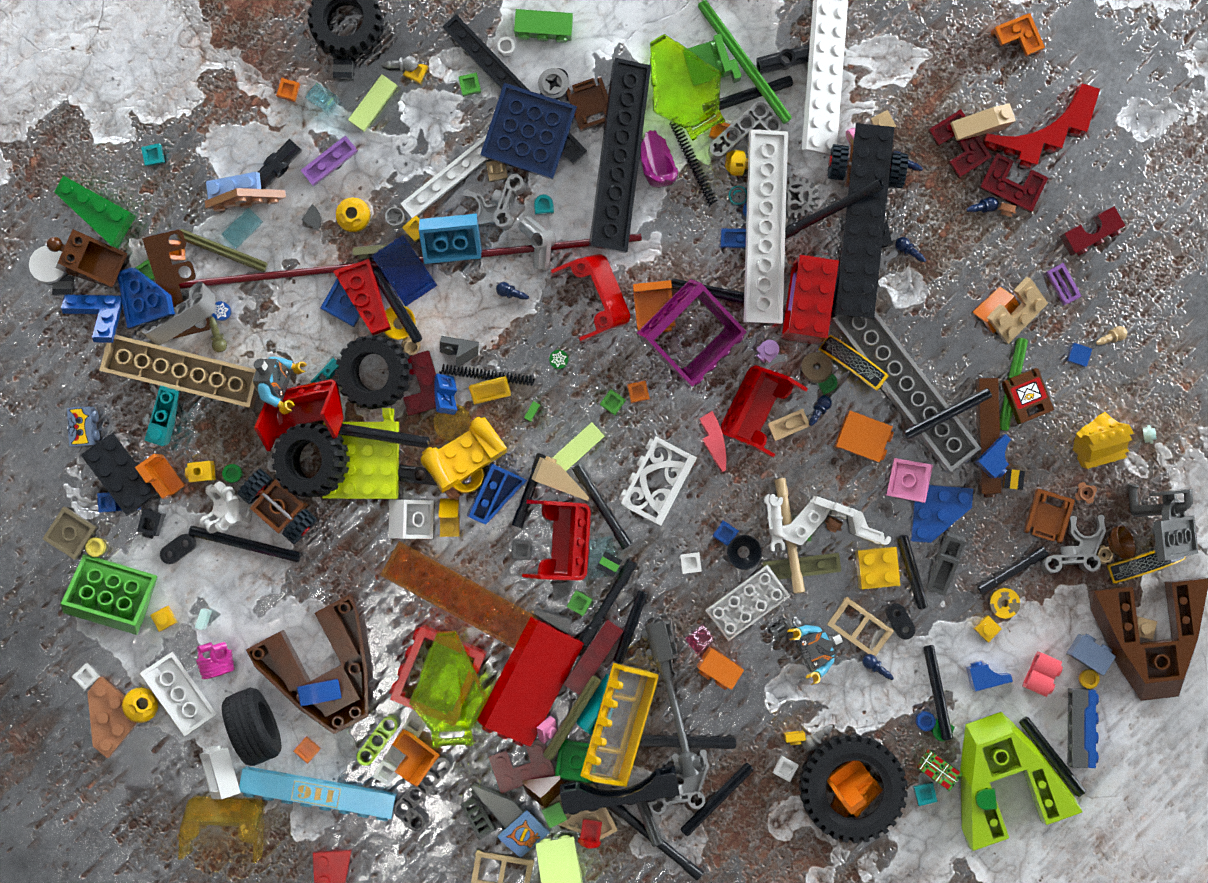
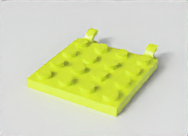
M382 408L384 422H342L343 424L399 432V422H394V408ZM340 435L344 439L343 445H347L349 450L346 452V455L350 456V462H347L346 467H349L348 473L343 475L345 477L343 483H338L339 488L322 498L398 499L399 444Z

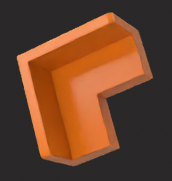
M1031 13L996 26L991 31V36L996 35L1000 46L1019 40L1025 56L1033 53L1039 54L1045 48Z
M152 454L135 467L144 481L151 483L162 499H168L185 486L164 455Z
M404 729L392 744V746L406 755L394 772L417 787L440 754L414 734Z
M854 760L847 761L829 775L827 782L850 814H853L867 803L859 790L874 779L861 761Z

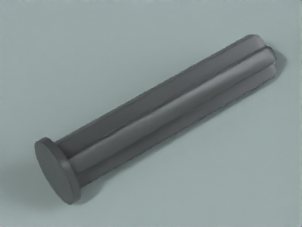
M637 802L636 804L651 845L653 847L661 845L662 840L648 802Z

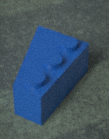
M490 463L467 516L486 525L527 479Z

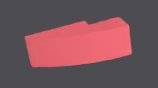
M713 411L698 419L708 435L702 441L720 471L724 472L726 470L725 442L718 420Z

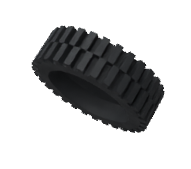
M854 733L852 735L842 734V737L833 736L830 741L824 740L821 747L817 746L814 749L815 752L812 755H808V762L803 764L802 768L804 771L800 773V798L808 816L823 833L829 834L836 840L839 838L842 842L846 843L849 840L853 843H859V840H863L866 843L870 842L869 838L874 837L875 840L880 838L879 833L881 832L884 834L888 833L889 830L887 828L890 825L894 827L897 824L895 821L896 817L901 818L903 814L900 810L906 807L904 797L908 798V792L905 790L908 784L907 780L904 779L906 775L901 768L899 760L883 744L865 735L860 736ZM855 760L868 763L877 770L882 779L883 796L880 804L872 813L862 818H847L838 814L832 809L826 797V783L829 775L837 766L847 761Z

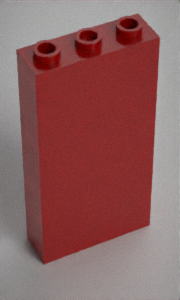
M530 617L477 719L482 725L481 729L491 734L493 731L497 732V736L505 740L511 738L513 743L521 747L523 744L531 747L538 734L537 727L545 720L584 643L576 637L565 634L559 629Z

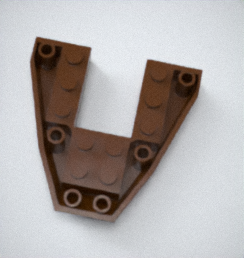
M1200 577L1164 582L1172 639L1141 643L1133 587L1122 586L1088 590L1090 608L1108 647L1112 649L1111 653L1116 656L1114 660L1141 701L1179 697L1199 637L1208 591V578Z
M352 594L315 612L341 665L323 675L310 680L284 630L246 649L254 667L300 711L333 734L369 716L368 671L358 611ZM338 679L342 698L300 706L298 686Z

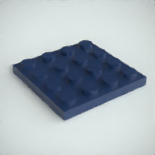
M504 83L480 156L553 180L577 106Z

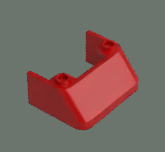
M596 254L578 258L551 270L552 277L570 270L579 278L591 275L605 310L597 313L594 317L596 331L579 337L580 344L629 323L630 312L608 259L604 255Z
M757 365L752 366L747 371L721 424L722 434L774 458L775 454L764 448L767 436L761 432L776 398H787L793 388L807 392L808 388L784 374Z
M329 379L287 388L282 402L291 400L294 403V407L289 409L292 411L288 414H282L278 406L274 407L264 403L254 427L267 452L272 450L275 440L282 433H287L286 430L300 423L306 424L323 420L332 437L337 438L344 416L339 387L336 381Z
M527 500L526 504L542 505V516L546 520L553 521L551 559H543L539 563L538 574L522 573V577L547 580H583L588 570L590 507L585 503Z

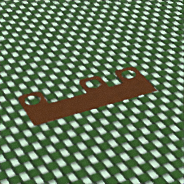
M179 229L142 238L156 284L172 296L173 307L184 302L179 284L196 278L193 264L190 261L172 265L169 252L186 247L183 232ZM177 234L181 237L182 241L179 246L175 247L169 243L171 235ZM180 267H189L191 275L188 278H182L179 275ZM209 317L206 318L207 323L205 327L198 328L194 325L173 337V339L210 330Z

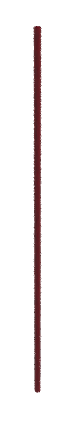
M641 233L630 234L629 242L642 241ZM590 239L556 242L551 247V250L588 247ZM532 245L485 249L482 250L481 258L534 252V247ZM423 256L371 261L374 269L376 267L386 268L424 264ZM355 263L196 279L180 283L179 287L180 289L191 288L198 282H203L206 286L328 274Z

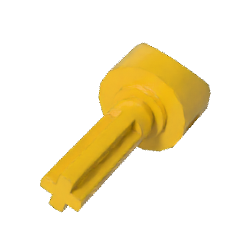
M732 150L726 154L725 168L732 176H742L744 170H748V158H746L745 152L742 150Z

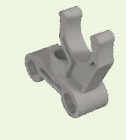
M510 175L506 180L503 191L498 189L494 191L489 205H487L486 200L480 193H474L467 189L464 190L463 195L466 198H473L478 202L477 218L479 227L496 224L501 230L506 231L512 228L514 221L509 214V210L514 196L520 195L526 190V183L520 175ZM520 181L519 186L516 185L515 188H512L513 183L517 184V182ZM502 217L507 219V222L504 224L500 222Z
M1098 515L1095 517L1097 530L1092 536L1082 535L1076 527L1077 517L1071 516L1068 522V534L1077 542V546L1060 547L1061 555H1052L1044 558L1040 565L1042 571L1046 574H1053L1060 571L1062 565L1079 564V568L1083 572L1087 573L1099 569L1101 560L1096 553L1106 532L1105 516ZM1087 559H1089V562H1093L1092 568L1090 565H1087ZM1053 561L1055 567L1050 569L1048 563Z
M702 749L699 751L705 763V770L701 771V774L682 778L684 782L678 784L680 795L672 799H657L663 802V807H660V811H655L652 808V805L656 803L655 801L650 802L649 808L653 814H663L668 804L688 802L694 809L704 806L705 797L700 791L709 767L706 750ZM678 754L672 755L674 766L678 762ZM695 794L701 798L699 805L691 802V797Z

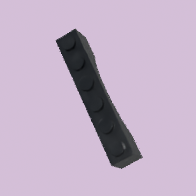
M675 766L655 769L650 776L640 783L619 790L597 789L581 782L560 784L564 814L569 813L571 815L586 810L592 812L599 808H615L623 804L634 805L642 801L653 802L660 798L672 799L680 795Z

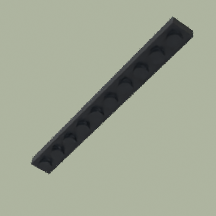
M457 14L442 26L447 34L501 90L504 83L529 90ZM569 132L562 154L574 165L587 153V150Z

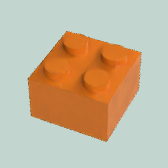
M711 647L707 648L697 664L698 669H700L698 671L699 674L708 680L711 677L714 678L716 685L724 690L727 688L732 690L744 671L741 666Z

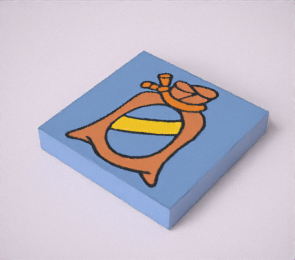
M526 810L502 831L498 838L516 855L522 858L550 832Z

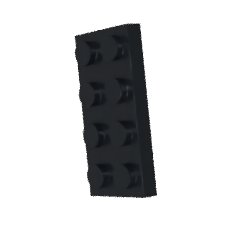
M111 433L81 454V457L126 516L158 495L153 485L146 483L136 470V462L114 433Z

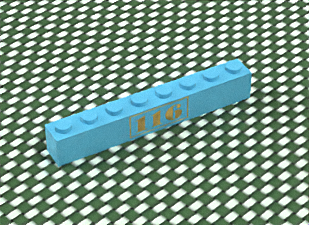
M249 766L242 769L239 784L240 792L246 797L258 795L262 796V799L273 801L274 798L281 799V802L285 804L298 802L303 807L315 805L320 806V810L331 811V809H337L342 814L354 812L358 813L357 816L368 818L371 815L376 816V819L381 821L392 819L394 815L393 807L397 799V793Z

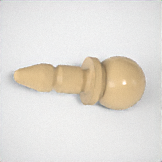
M1116 326L1113 330L1108 331V335L1099 338L1096 344L1104 345L1108 342L1122 341L1127 337V330L1123 326Z

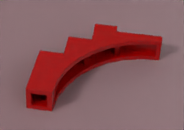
M1083 83L1080 84L1064 113L1056 121L1041 130L1020 136H999L986 133L982 138V142L989 150L996 151L998 149L1004 151L1003 153L1008 156L1017 155L1015 163L1020 164V167L1025 169L1034 168L1038 164L1042 148L1046 152L1055 153L1063 148L1067 132L1074 137H1080L1087 133L1100 88Z

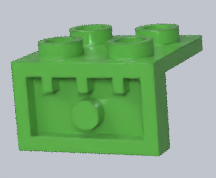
M721 33L714 35L712 41L684 49V55L695 86L731 75L732 67Z

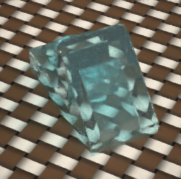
M318 83L305 96L308 101L319 107L328 116L340 103V98Z

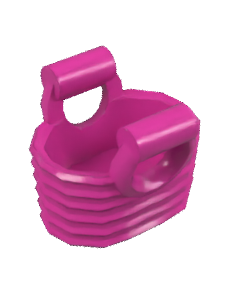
M209 642L197 646L199 658L196 659L203 680L235 670L232 650L227 648L225 642L215 645ZM211 650L210 658L205 659L202 653Z

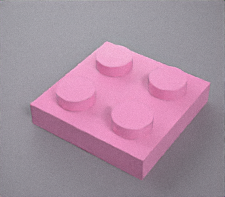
M894 458L887 496L925 503L933 465Z

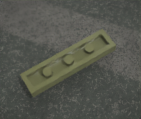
M839 553L798 557L802 576L841 572ZM789 559L762 562V566L768 565L778 579L791 578Z

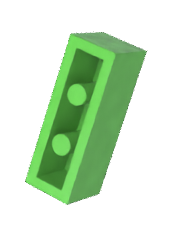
M516 9L514 34L518 39L529 40V38H537L538 41L555 39L556 42L560 43L572 40L573 13Z

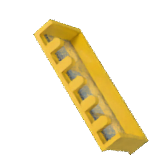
M613 663L580 776L592 782L627 787L659 678L658 674L648 670Z

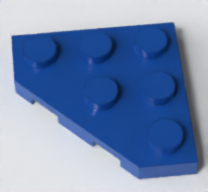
M128 268L119 272L117 278L127 328H135L175 314L172 296L136 268Z
M929 485L926 502L913 501L910 541L927 543L934 541L972 508L973 488Z

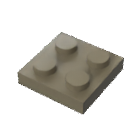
M63 507L42 539L72 559L77 560L86 543L96 531L97 526L69 508Z

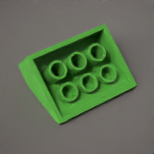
M83 554L61 602L63 613L138 635L150 603L157 575Z

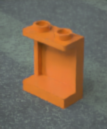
M671 280L633 284L637 332L672 298ZM675 320L663 332H671L672 328L676 327Z
M849 410L846 412L834 447L879 463L886 456L887 450L885 447L887 442L890 443L894 432L891 430L893 426Z

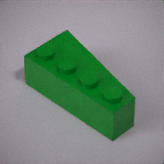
M64 175L54 191L102 238L118 249L136 217L134 214Z

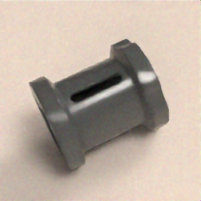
M786 618L782 619L783 622L774 628H769L778 643L789 633L793 634V632H787L792 627Z

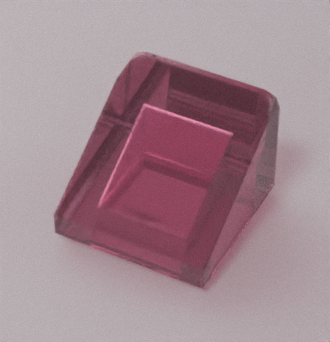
M703 624L685 638L696 653L702 651L715 639Z

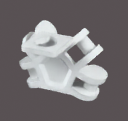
M216 482L214 485L206 486V494L214 502L213 510L203 516L199 524L202 527H206L209 533L217 531L223 533L228 529V525L232 526L236 521L248 523L251 521L252 510L250 507L253 504L239 502L238 497L234 496L235 491L233 487H226L223 482ZM246 507L247 515L243 518L239 512Z

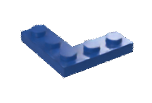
M65 295L61 310L63 314H98L92 335L93 342L113 343L123 304L122 298L119 295Z

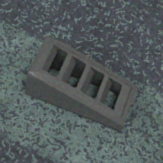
M535 608L534 614L568 634L572 622L570 617Z
M473 796L460 804L479 840L496 830V826L480 800ZM474 803L477 804L475 808L468 811L467 807ZM478 810L481 811L480 814L472 818L471 814ZM484 817V821L480 822L479 824L475 823V821ZM488 824V828L484 829L483 831L479 830V828Z

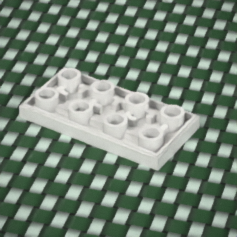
M766 565L705 611L726 639L730 641L791 595L770 567Z

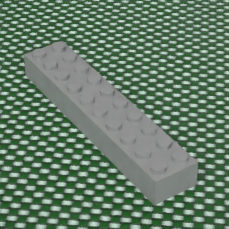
M876 311L874 319L837 315L830 320L831 324L850 347L889 375L881 385V388L911 427L949 408ZM957 416L918 435L946 473L953 471L981 449Z

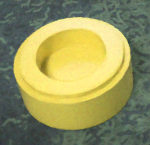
M91 538L86 543L85 550L88 555L99 557L105 553L106 543L101 538Z

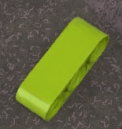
M386 716L359 750L357 761L361 765H370L397 731L400 722L396 716ZM386 720L394 722V729H388L385 726ZM374 736H381L383 744H375ZM368 751L371 754V760H364L362 753Z

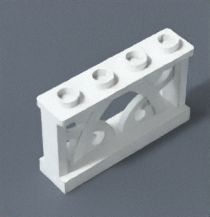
M656 436L654 440L650 438L645 447L648 452L645 457L641 455L637 463L639 469L636 474L632 472L628 480L630 486L628 490L623 489L619 500H621L620 505L661 526L697 457ZM663 447L667 450V461H663L662 453L659 458L654 457L656 448ZM672 451L687 458L685 462L671 461ZM648 458H650L654 464L644 468ZM669 467H673L671 472L675 471L677 473L675 478L669 477ZM665 468V478L672 485L671 490L662 488L651 494L648 489L646 475L654 470ZM640 476L641 487H634L637 479ZM634 492L639 493V498L636 500H641L645 496L646 501L642 505L636 506L631 503L630 497ZM658 493H663L665 496L663 501H660L658 497L656 500L653 498ZM649 503L658 515L655 518L641 509Z

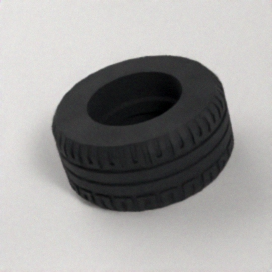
M250 687L224 699L222 702L224 725L231 744L241 761L246 765L255 766L277 757L282 748L280 733L274 715L262 693L258 689Z

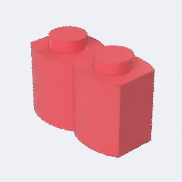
M1037 651L1022 686L1047 697L1055 688L1053 683L1055 677L1059 676L1062 672V661Z

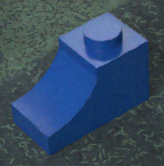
M1006 434L1001 435L975 461L990 478H1000L1007 471L1005 468L1009 464L1005 459V451L1012 439Z
M981 660L971 662V666L966 667L971 690L975 692L1013 682L1011 674L995 673L989 668L987 663H982Z

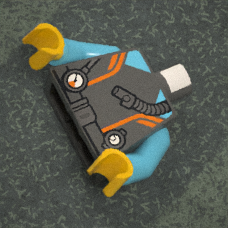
M281 357L257 359L254 362L256 372L253 377V384L259 392L260 399L274 407L278 406L282 414L290 413L292 410L289 408L294 407V403L291 400L282 402L292 374L290 369H293L295 374L300 375L306 372L301 370L300 367H305L307 364L304 361L294 364L292 363L293 361Z
M812 625L788 629L787 632H793V638L789 640H795L808 671L813 672L806 675V678H813L811 685L819 683L821 677L828 672L834 663V657L837 656L833 647L843 643L840 634L836 633L829 637L826 630Z

